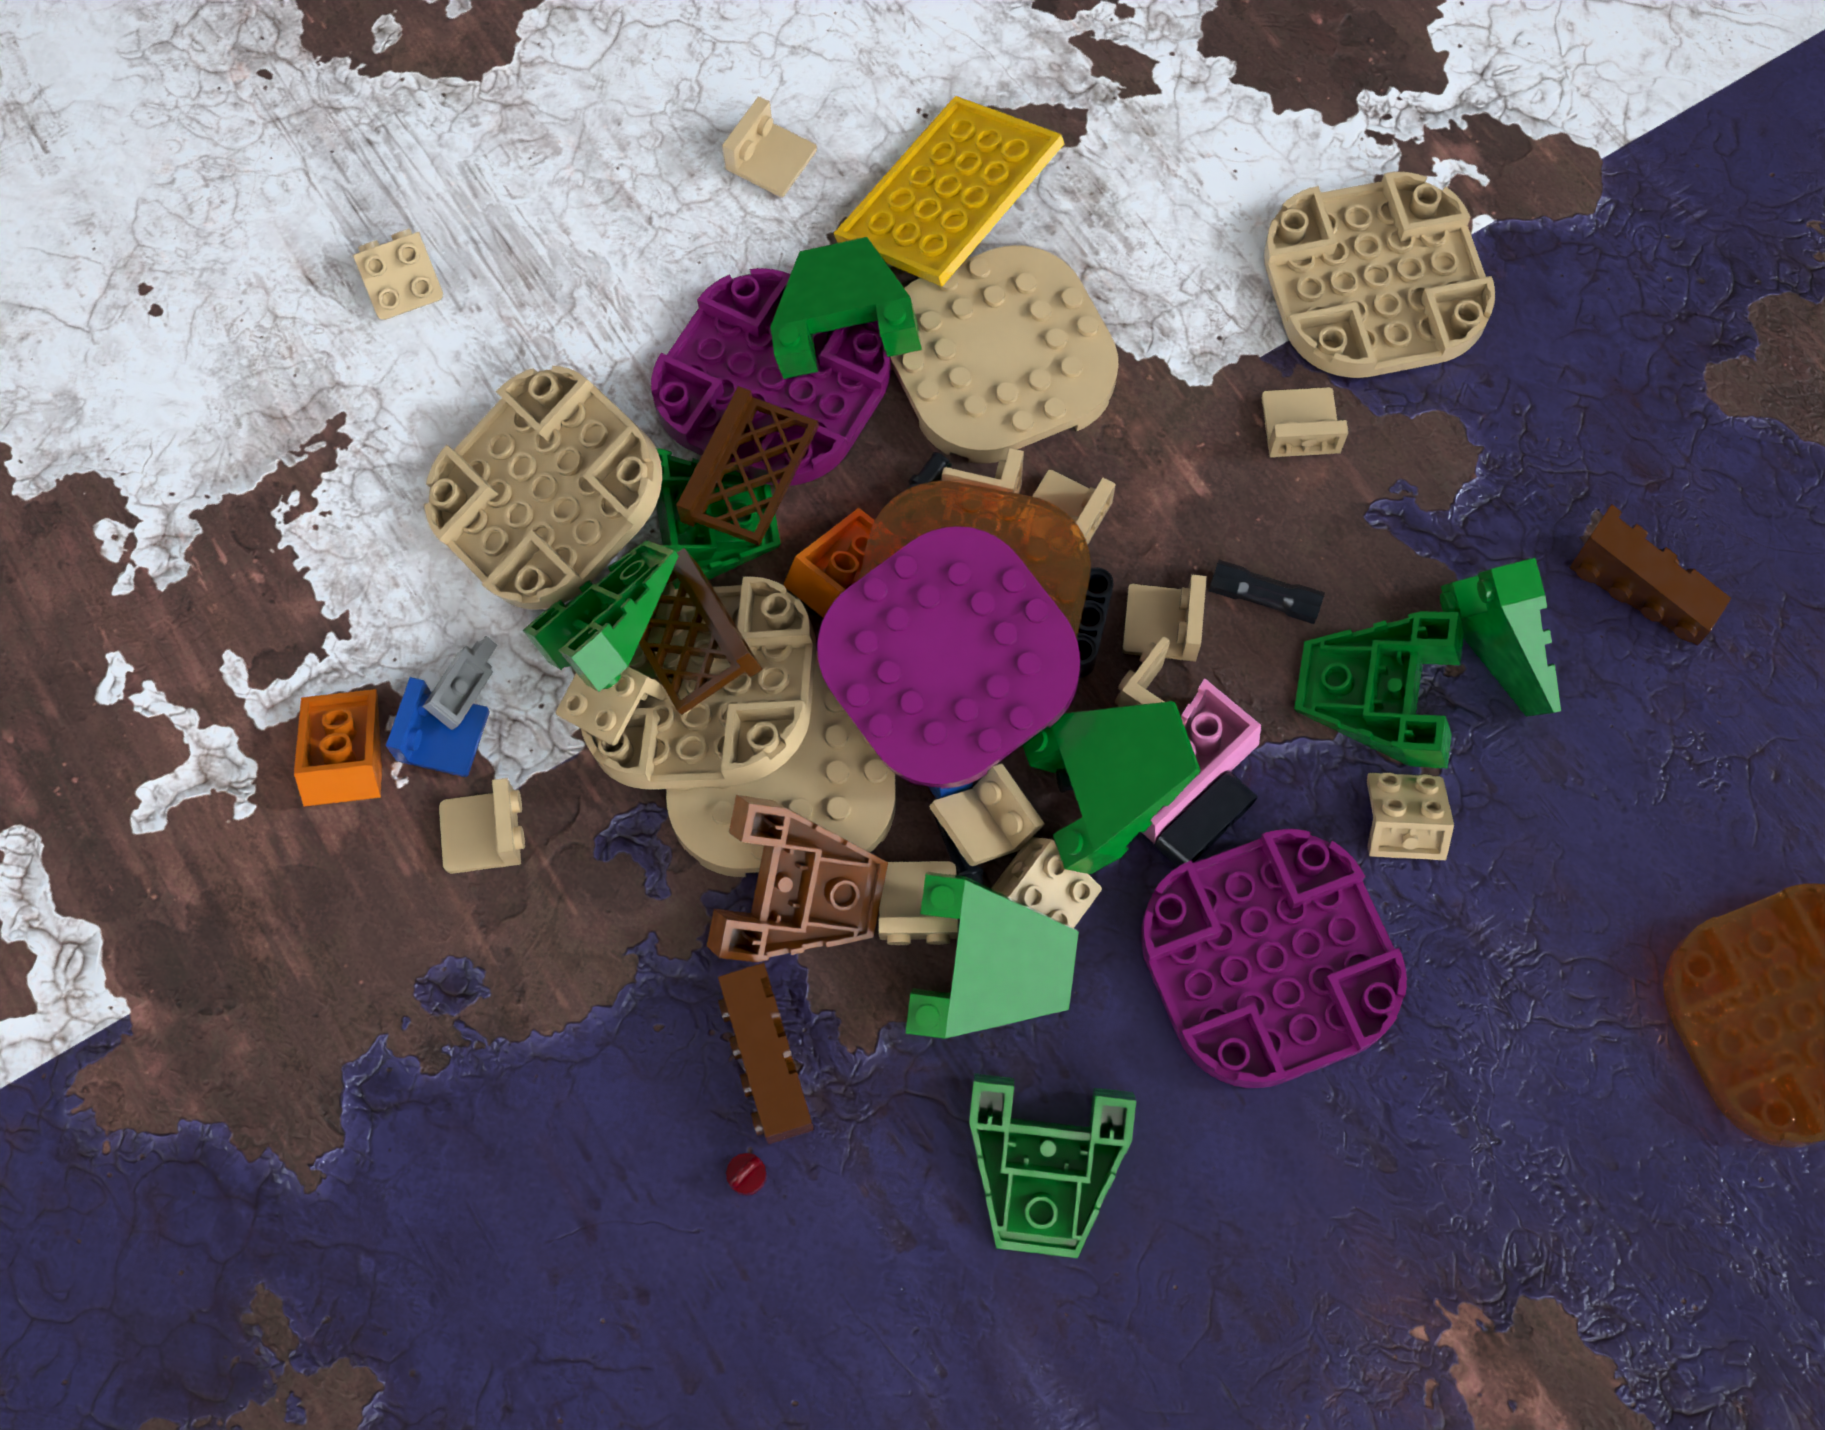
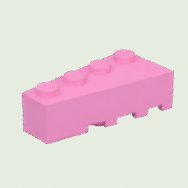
M1205 678L1199 686L1198 693L1193 701L1187 705L1181 715L1201 771L1169 806L1164 805L1151 819L1153 823L1145 832H1142L1154 844L1162 833L1226 772L1232 771L1259 745L1261 724Z

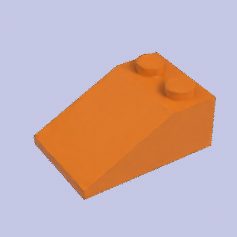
M857 508L795 556L783 586L824 618L832 603L842 592L906 546V544L860 508Z
M376 689L301 697L294 776L303 806L381 798L382 763L378 694Z

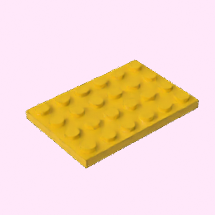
M954 96L834 232L836 241L840 243L868 237L887 264L942 287L1064 145L1062 134Z

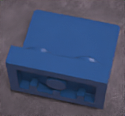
M410 677L386 743L387 749L397 762L467 777L490 713L488 707L473 703L460 725L451 730L422 707L432 693L426 682Z

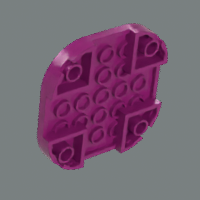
M766 268L750 269V274L733 279L729 274L713 283L697 299L698 310L668 354L661 353L654 365L651 377V391L658 419L664 430L674 441L702 456L737 387H743L751 390L753 398L818 421L819 427L789 486L804 484L818 479L834 469L844 459L887 390L891 375L890 357L886 355L881 339L878 320L813 334L818 372L783 379L774 356L771 324L791 274ZM759 411L756 412L752 420L755 430L774 423L770 415ZM793 425L782 430L789 442L802 437L806 428ZM778 431L759 438L764 451L783 444ZM754 440L739 445L736 451L739 459L759 453ZM787 452L769 458L768 461L774 472L787 467L790 459ZM763 461L744 467V471L750 479L768 474Z
M957 526L936 529L908 543L837 597L828 609L818 635L817 652L822 676L834 697L878 754L879 758L891 771L901 778L916 785L941 787V789L960 787L980 779L987 774V770L1047 726L1050 728L1070 706L1077 690L1080 674L1078 642L1065 615L1011 547L988 532L970 527Z
M1298 829L1270 831L1263 833L1261 838L1195 863L1188 861L1166 875L1158 884L1143 917L1141 927L1143 955L1182 1047L1203 1071L1230 1085L1244 1088L1275 1086L1366 1050L1376 1043L1393 1025L1406 994L1407 976L1403 956L1399 948L1394 949L1363 883L1365 875L1355 859L1334 841L1329 843L1321 838L1312 836L1310 831Z

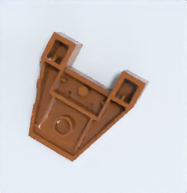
M736 795L729 833L743 843L764 845L751 913L714 909L707 947L718 958L761 962L769 960V957L787 953L794 955L804 953L806 949L820 946L827 948L873 938L888 862L774 800Z

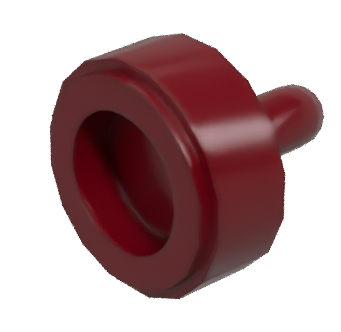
M738 1154L727 1165V1182L732 1190L738 1194L746 1196L755 1194L766 1183V1167L762 1160L754 1154Z

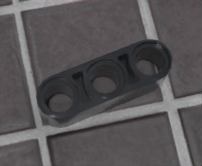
M1100 567L1088 569L1083 573L1070 621L1078 642L1079 651L1088 655L1087 659L1080 660L1079 678L1088 676L1095 667L1113 591L1114 580L1112 575ZM1091 586L1101 587L1104 590V592L1100 594H1094L1090 592L1087 588ZM1089 618L1096 622V625L1086 627L1079 621Z
M1228 771L1162 833L1154 846L1176 867L1188 861L1194 863L1248 811L1258 796L1237 776Z

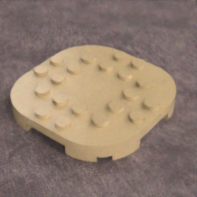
M1390 172L1384 173L1382 181L1322 193L1319 186L1311 187L1293 195L1282 204L1281 210L1272 219L1264 247V264L1286 334L1293 347L1305 360L1315 367L1334 375L1364 378L1446 362L1462 355L1477 342L1486 327L1494 307L1495 287L1492 276L1486 277L1471 237L1468 228L1471 217L1468 210L1458 196L1445 186L1441 190L1427 183L1428 177L1420 174Z
M1012 245L998 247L966 259L942 287L918 278L904 288L911 297L918 323L922 350L891 356V370H894L919 419L921 431L936 448L950 456L952 452L969 458V462L972 463L1005 461L1009 448L1018 450L1071 427H1075L1076 431H1079L1093 423L1109 405L1118 372V353L1115 342L1077 274L1067 263L1054 254L1030 246Z
M552 366V370L538 372L532 368L517 374L504 383L496 391L502 397L500 401L455 449L448 445L442 449L435 459L426 481V485L430 487L429 503H425L424 508L427 521L435 536L459 557L482 581V585L487 590L507 603L523 609H547L560 599L565 603L582 592L579 587L589 579L592 582L647 522L657 504L662 485L661 461L651 439L587 378L572 369L561 366Z
M743 577L742 585L713 587L763 669L751 678L744 672L683 715L676 710L667 693L663 701L651 695L648 696L646 701L640 699L615 746L581 729L587 747L602 770L617 782L633 788L676 789L747 784L771 774L785 764L799 748L809 726L816 659L815 633L808 614L799 598L796 599L787 592L782 584L761 577ZM672 582L666 585L663 595L676 596L678 589H675ZM660 603L655 619L668 620L673 604ZM683 606L678 621L692 622L696 607ZM652 627L647 641L660 644L665 628ZM675 629L670 645L684 646L689 630ZM698 631L694 647L707 649L712 633ZM638 645L629 667L661 683L640 645ZM667 653L663 669L676 670L681 654ZM691 655L686 672L700 673L705 657ZM714 658L709 674L718 675L731 665L727 659ZM683 679L678 693L681 700L694 691L697 681Z
M817 651L809 726L799 748L785 764L771 774L747 784L723 787L666 789L668 815L679 843L684 850H687L691 856L700 862V865L711 871L733 877H746V873L759 872L764 845L743 843L729 833L736 795L774 800L868 852H872L880 842L884 841L892 826L896 809L895 773L879 758L878 754L828 688L820 670Z

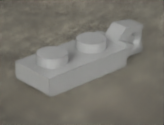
M485 636L480 642L477 641L472 649L465 646L457 653L422 707L449 729L453 730L458 727L493 673L491 670L492 666L487 661L497 647V644Z

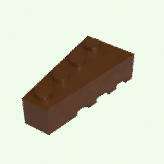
M1611 504L1569 568L1576 572L1582 580L1594 583L1608 591L1615 600L1626 602L1641 611L1645 618L1661 623L1674 631L1678 638L1698 646L1712 630L1731 597L1694 568L1683 569L1677 559L1678 555L1667 547L1663 549L1655 547L1645 539L1648 535L1646 530L1638 524L1633 525L1631 528L1619 518L1622 511Z
M765 963L718 976L724 996L723 999L718 1000L724 1023L731 1021L735 1033L734 1036L728 1037L735 1060L742 1058L746 1073L739 1075L746 1098L754 1097L758 1110L750 1113L757 1136L765 1134L769 1145L813 1131L814 1127Z

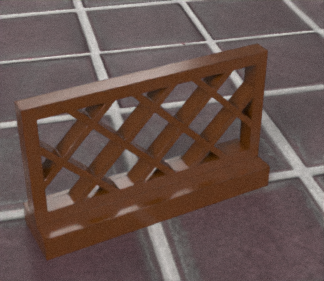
M738 386L676 505L681 522L693 527L696 523L759 546L819 427L818 421L753 398L751 390ZM759 411L770 415L774 423L755 430L752 420L756 412ZM793 425L806 428L802 437L789 442L782 430ZM778 431L783 444L764 451L759 438ZM754 440L759 453L739 459L736 452L739 445ZM787 452L790 459L788 466L773 472L768 459ZM763 461L768 474L748 480L744 467ZM739 470L744 483L724 490L721 483L723 476ZM772 482L775 488L773 496L758 502L753 488ZM748 491L753 504L733 511L728 498ZM720 500H724L729 512L716 518L704 514L710 504ZM757 512L760 522L755 532L740 527L737 521L738 518Z
M685 548L677 552L679 557L666 583L668 585L676 578L680 580L681 583L677 595H663V590L639 642L642 651L673 705L681 715L744 672L751 678L763 669L701 567ZM660 603L673 604L668 620L655 619ZM683 606L696 607L692 622L678 621ZM652 627L665 628L660 644L647 641ZM675 629L689 630L684 646L670 645ZM698 631L712 633L707 649L694 647ZM667 653L681 654L676 670L663 669ZM691 655L705 657L700 673L686 672ZM714 658L727 659L731 665L718 675L709 674ZM683 679L697 681L694 691L681 700L678 693Z

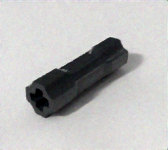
M1220 559L1218 560L1209 588V592L1232 599H1243L1282 611L1289 617L1315 624L1325 594L1323 591L1300 584L1291 585L1250 572L1245 567Z

